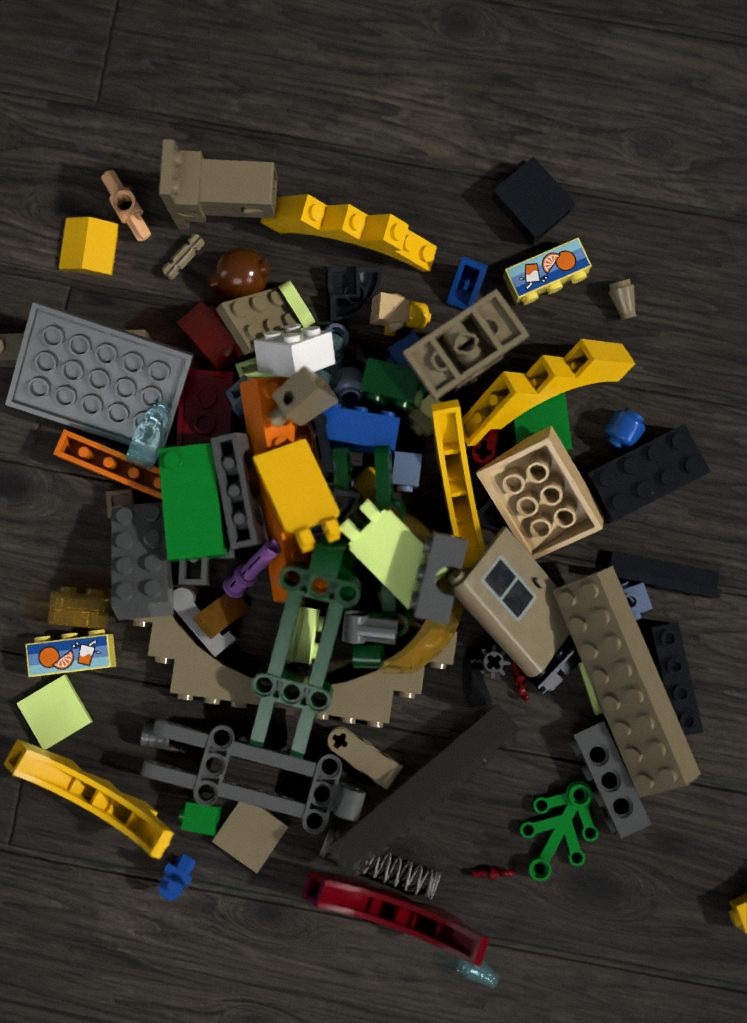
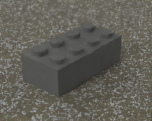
M162 502L111 507V607L118 620L174 615L173 562L167 559Z

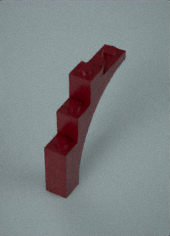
M310 870L301 898L317 908L362 918L416 937L459 957L473 966L481 967L490 940L489 937L459 921V917L443 908L418 904L403 894L376 889L360 879Z

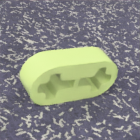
M288 280L278 286L280 293L302 328L314 324L315 320L291 281Z

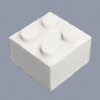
M289 324L284 326L285 330L268 331L264 333V337L254 340L259 373L291 378L304 365L315 372L335 364L332 332L320 330L319 326L301 328L300 324Z

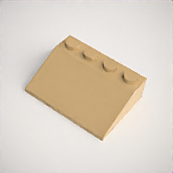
M552 425L527 437L476 471L478 478L513 535L534 560L603 529L604 513Z

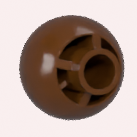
M234 248L224 253L216 264V271L209 273L210 285L215 293L223 292L231 300L262 292L266 287L268 275H270V267L267 260H263L255 251L248 248Z

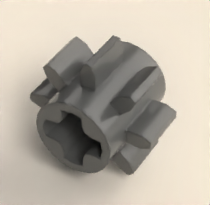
M492 645L491 652L488 653L485 649H481V653L484 656L482 659L475 661L482 663L481 673L490 672V679H494L496 672L504 676L505 672L502 668L504 665L510 664L509 661H504L505 651L496 652L495 645ZM489 655L491 657L498 656V668H488L486 666L489 663L487 659Z

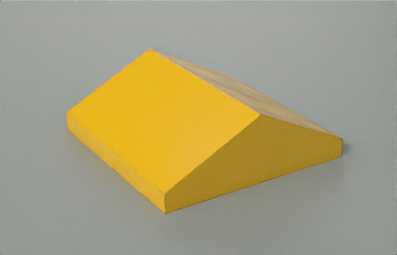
M93 217L66 218L59 270L112 276L119 225Z

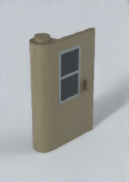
M503 527L472 568H458L448 577L447 588L528 677L540 674L570 635V631L552 591L558 587L507 527Z

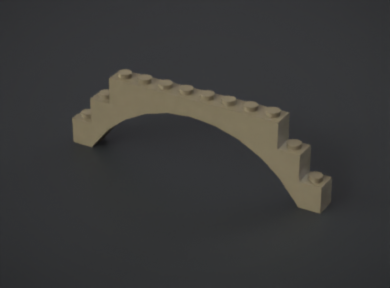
M175 613L174 615L130 619L133 620L134 626L149 628L150 622L153 623L148 656H154V662L171 664V659H175L170 693H177V699L193 701V696L204 697V703L220 704V700L231 701L232 707L247 708V704H254L259 707L261 697L256 696L251 688L254 677L230 667L217 657H214L185 629ZM429 628L402 655L384 665L383 668L346 682L331 684L334 690L331 705L324 712H316L314 718L328 720L329 715L340 717L339 722L356 724V719L367 720V726L383 728V723L389 724L393 691H399V697L415 699V693L421 694L426 661L430 662V667L446 669L447 664L453 665L457 632ZM259 679L261 684L265 686L272 685L270 681ZM286 686L287 690L291 693L300 691L297 686ZM315 692L313 694L318 700H325L327 698L323 692ZM275 702L274 709H285V714L300 716L301 708Z

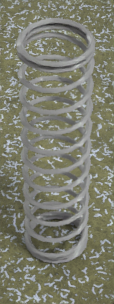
M329 828L319 854L320 857H325L336 837L331 860L332 862L335 861L346 842L342 859V866H344L357 844L352 869L355 870L368 847L363 874L367 872L378 852L373 878H376L389 855L383 879L384 883L399 860L394 887L397 886L409 864L404 891H407L415 873L420 867L414 894H418L426 876L430 872L425 900L430 901L433 898L440 879V872L435 871L433 874V870L430 868L421 880L422 865L420 864L415 868L410 877L412 861H407L400 872L401 856L395 859L389 870L391 862L390 851L386 853L378 867L381 849L380 847L377 848L368 862L371 848L370 843L366 844L357 859L360 848L359 839L355 841L346 857L350 841L349 835L344 838L336 852L340 833L336 831L334 834L335 830Z

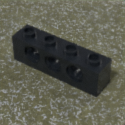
M679 622L645 628L652 660L684 735L704 732Z

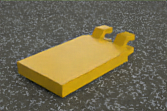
M306 438L253 457L254 466L285 535H295L302 553L314 548L313 544L315 541L309 528L321 524L329 543L340 539L339 534L342 531L336 520L339 515V509Z

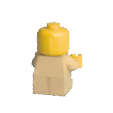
M381 292L372 298L370 324L385 325L384 335L394 336L396 331L403 328V326L423 329L431 320V313L425 303L408 301L397 293Z

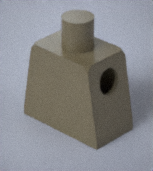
M304 365L273 393V398L278 407L270 412L268 417L277 428L288 420L301 426L335 405L339 400L326 380Z

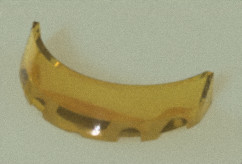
M390 507L386 508V511L391 509V511L399 518L400 514L398 510ZM406 513L402 520L423 543L426 536L431 537L432 530L436 531L424 521ZM449 566L447 567L449 571L436 582V586L442 591L452 593L447 588L448 577L458 568ZM456 597L454 598L448 624L425 619L413 640L399 653L383 662V674H412L440 654L451 641L460 623L464 607Z

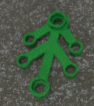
M584 781L571 782L566 787L565 793L548 798L538 796L533 800V809L539 814H545L549 808L567 804L562 814L536 822L526 820L519 826L521 835L527 839L533 838L537 833L553 829L539 857L533 858L528 864L529 874L537 881H544L551 875L549 862L564 835L569 849V862L574 866H581L585 862V854L580 849L572 822L577 810L583 825L581 828L582 837L589 842L595 841L598 838L599 832L593 825L588 807L593 799L592 789ZM578 789L583 791L581 799L574 798V792ZM540 800L546 802V807L543 810H538L536 807L537 802ZM531 825L533 827L532 833L524 834V826ZM587 828L594 829V835L592 837L585 836V830ZM575 852L581 853V859L578 862L572 861V855ZM537 863L544 865V869L540 873L534 871V866Z

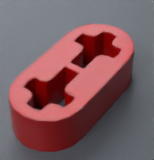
M490 429L487 437H483L476 446H471L470 454L473 462L478 465H487L493 460L499 429ZM482 442H486V451L490 452V455H486L484 460L480 459V455L475 453V450H480Z

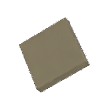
M238 802L212 842L258 873L289 825L265 808Z

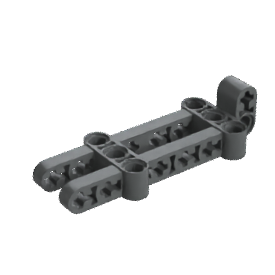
M155 719L152 730L153 734L205 748L199 772L157 761L144 760L140 775L193 789L195 800L202 806L212 805L220 796L300 817L304 829L310 834L321 833L326 828L330 811H333L338 817L359 821L366 792L359 786L339 781L342 763L335 753L325 751L316 760L305 757L302 760L291 757L290 753L264 746L262 749L249 745V742L234 739V731L226 723H218L208 732L162 719ZM226 730L230 735L229 740L224 744L216 742L214 739L216 731ZM230 755L311 776L305 800L223 779ZM211 757H217L222 761V766L219 770L212 771L206 765L207 760ZM325 759H334L336 761L334 770L325 772L321 769V764ZM209 784L214 788L215 792L211 797L204 798L199 794V788L202 785ZM318 786L328 787L329 793L325 798L318 799L314 796V791ZM311 813L321 815L320 823L315 826L309 825L306 819Z

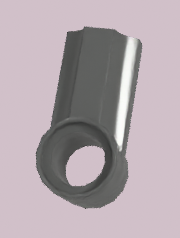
M357 610L344 612L342 641L352 644H362L369 641L395 645L398 633V619L369 616L368 613Z

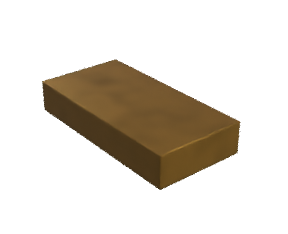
M225 593L199 612L193 620L211 640L244 615L251 607L242 597L235 599Z

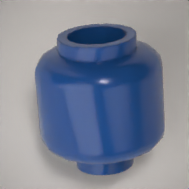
M629 408L617 410L605 426V432L609 436L607 441L620 450L623 446L633 448L645 432L644 418Z

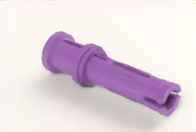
M272 539L267 540L246 564L238 565L234 570V574L225 578L223 589L227 595L235 599L240 598L245 594L247 587H251L256 583L257 575L280 554L281 547L278 542Z

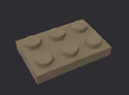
M277 287L223 302L216 308L244 355L255 352L254 340L264 337L265 332L285 330L284 326L300 324Z

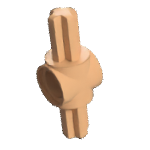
M114 170L104 172L101 179L111 195L109 201L121 222L128 224L139 242L147 240L151 232L141 216L143 210L130 188L123 186ZM124 202H132L129 209H120Z

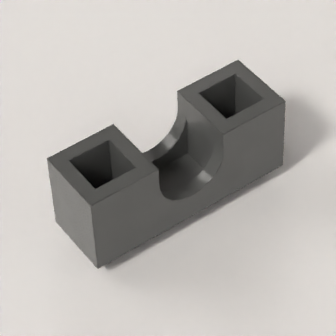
M433 530L431 537L426 536L423 545V553H427L425 563L419 564L416 574V580L420 581L418 591L412 592L409 608L413 609L414 617L448 624L455 596L450 592L437 588L435 579L437 573L444 567L451 566L462 569L468 545L466 538Z

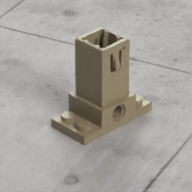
M163 139L159 195L178 229L189 230V222L206 223V215L275 218L278 175L273 162L204 159L201 151L179 150L175 140Z
M496 289L403 351L402 355L435 401L449 391L456 395L470 384L476 382L488 373L492 365L503 359L506 352L526 340L529 334Z

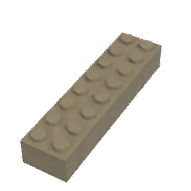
M613 566L552 590L639 798L689 785L701 773Z

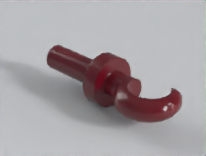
M512 660L510 664L515 675L513 683L518 684L521 698L524 701H528L529 695L526 694L524 683L526 676L521 675L519 667Z
M490 866V870H472V877H490L491 881H495V877L515 875L514 870H495L494 866Z

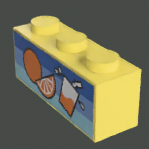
M578 237L505 269L503 278L515 304L523 302L526 305L539 298L538 295L544 292L552 294L563 288L562 285L572 281L575 284L587 278L586 274H588L592 265Z
M105 629L88 631L87 637L79 638L78 633L61 634V640L51 641V636L34 638V643L26 644L29 677L116 667L113 634H105Z

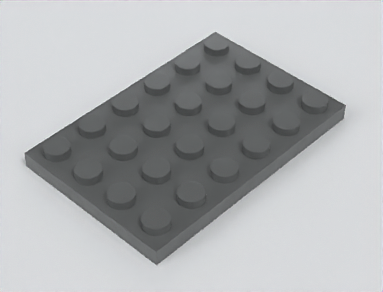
M35 300L32 302L5 405L158 455V449L166 447L194 354Z

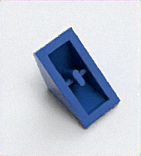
M463 256L446 303L463 310L472 306L484 281L488 265Z

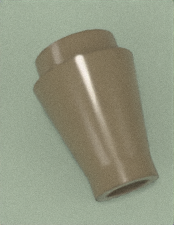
M630 279L610 284V291L608 293L620 315V319L624 320L637 316L635 311L634 285H631Z

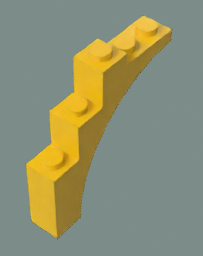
M309 194L277 197L275 218H261L260 223L278 233L314 235L365 247L398 259L422 272H430L437 246L410 231L407 223L392 214L367 215L350 204L326 205Z
M457 399L431 404L436 459L442 479L443 495L450 521L451 535L468 540L462 565L463 569L472 568L486 549L472 489L461 409Z
M17 739L4 762V765L13 775L33 782L78 804L127 835L150 856L160 859L170 843L173 832L157 817L158 812L146 801L120 792L110 781L83 771L73 760Z

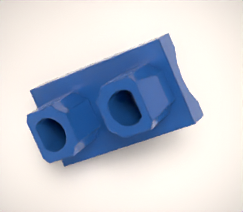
M184 853L180 854L174 865L170 863L166 865L164 869L165 877L159 883V893L168 901L177 899L182 894L183 888L187 890L192 882V877L189 875L196 861Z

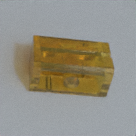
M60 587L59 592L51 591L48 624L98 629L108 628L111 598L103 596V590L87 589L86 594L76 593L77 588Z

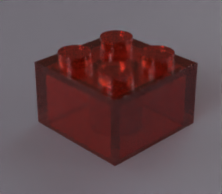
M201 301L177 322L187 338L216 371L225 370L243 354L228 328H225V323L213 305L207 307Z

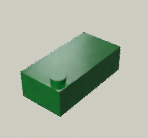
M212 444L159 448L158 458L168 561L181 562L228 557L224 508Z

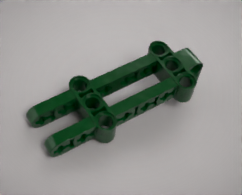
M375 445L376 499L369 500L381 512L389 506L396 507L400 514L399 519L402 521L406 516L407 510L401 500L393 498L390 445ZM334 447L333 464L336 470V474L333 475L334 485L352 490L349 447ZM359 499L355 509L348 517L358 528H365L371 522V520H364L359 516V508L367 499ZM341 532L339 534L340 539L338 540L347 543L339 572L357 577L356 556L349 550L350 546L348 545L351 540ZM382 582V607H358L357 602L350 607L344 606L341 616L344 617V612L348 610L363 611L368 613L369 616L383 618L399 616L404 620L405 625L398 627L397 637L406 633L412 619L410 612L404 607H399L398 598ZM345 585L341 588V592L346 596H352L356 593L355 589L350 585ZM340 625L336 636L342 638L343 627ZM366 641L362 644L353 645L354 668H383L387 659L386 643Z
M319 535L311 564L295 560L289 561L284 565L279 575L280 586L288 591L270 664L261 666L257 670L251 684L255 695L261 697L249 742L251 746L263 749L275 702L287 704L302 709L290 756L303 760L315 713L324 712L331 705L334 690L332 685L324 680L343 608L344 606L350 607L355 605L360 598L362 589L361 582L357 577L339 572L347 543L345 541L335 540L329 543L326 536ZM290 570L296 571L300 576V580H289L286 572ZM323 578L327 581L328 586L324 589H319L314 585L313 580ZM345 585H350L355 589L356 593L352 596H346L341 592V588ZM303 596L330 603L311 676L284 669ZM259 678H269L272 681V685L265 686L261 684ZM294 684L300 691L291 693L287 690L286 686ZM315 692H323L327 698L325 700H318L313 694Z

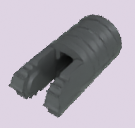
M147 721L144 723L141 746L185 754L191 753L190 744L157 736L152 733L154 723Z

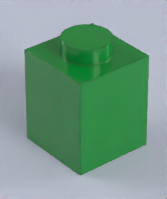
M189 799L186 801V805H181L178 821L182 822L181 830L214 836L218 830L222 804L213 803L209 806H202L195 799Z

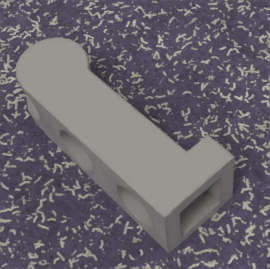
M177 588L173 591L174 610L214 657L220 656L238 640L232 631H228L225 634L220 632L210 640L193 620L202 611L201 607L196 603L197 600L194 592L187 588Z

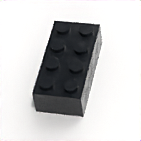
M683 424L587 473L584 479L604 513L607 523L610 524L711 471L687 426Z

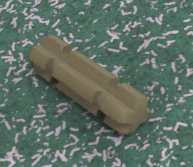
M193 233L187 239L188 243H184L171 257L172 261L170 263L167 262L163 266L162 272L169 279H174L179 274L178 270L183 269L195 256L194 252L196 250L199 251L204 245V240L198 234Z

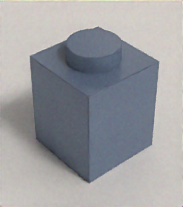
M395 451L392 478L393 487H397V492L412 493L413 489L418 490L422 454Z

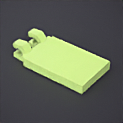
M367 499L359 509L371 522L361 531L347 518L340 525V529L351 540L348 543L350 546L349 550L409 609L412 592L418 591L420 581L416 580L418 566L425 563L427 553H423L424 543L391 509L388 511L384 509L381 512ZM447 567L442 568L437 573L435 583L449 571Z

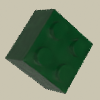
M368 357L360 391L366 395V399L370 400L371 403L386 406L387 402H390L397 406V409L412 412L413 408L421 409L426 388L411 367Z

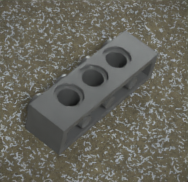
M235 432L211 438L231 549L265 544L267 540L269 541L256 468L253 463L249 434Z
M598 720L571 732L573 740L569 741V744L575 756L580 755L584 766H581V770L587 782L592 781L596 789L592 794L598 807H604L608 815L604 820L610 833L615 832L617 836L624 838L652 825L605 722ZM599 746L602 749V757L598 761H592L589 756L590 750L593 747ZM607 772H612L614 782L608 787L603 786L601 783L602 776ZM618 798H624L626 806L621 812H615L613 809V803Z

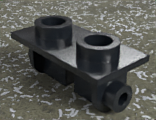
M564 641L546 668L537 676L528 677L527 680L536 686L544 696L548 692L551 694L563 681L557 673L561 670L565 675H568L580 663V655L577 649Z

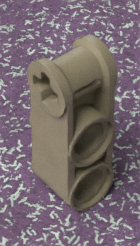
M343 726L333 728L328 735V745L333 752L345 759L347 763L358 771L367 774L369 778L387 790L404 767L386 753H382L369 741L357 736ZM344 733L347 744L341 743L339 746H336L333 736L335 734L340 736Z

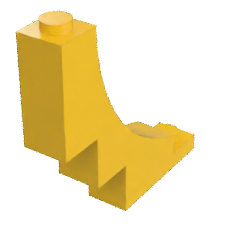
M580 339L565 357L542 355L527 373L503 371L462 417L464 441L467 446H476L490 429L501 430L526 411L566 391L594 383L619 382L635 365V362L623 344Z

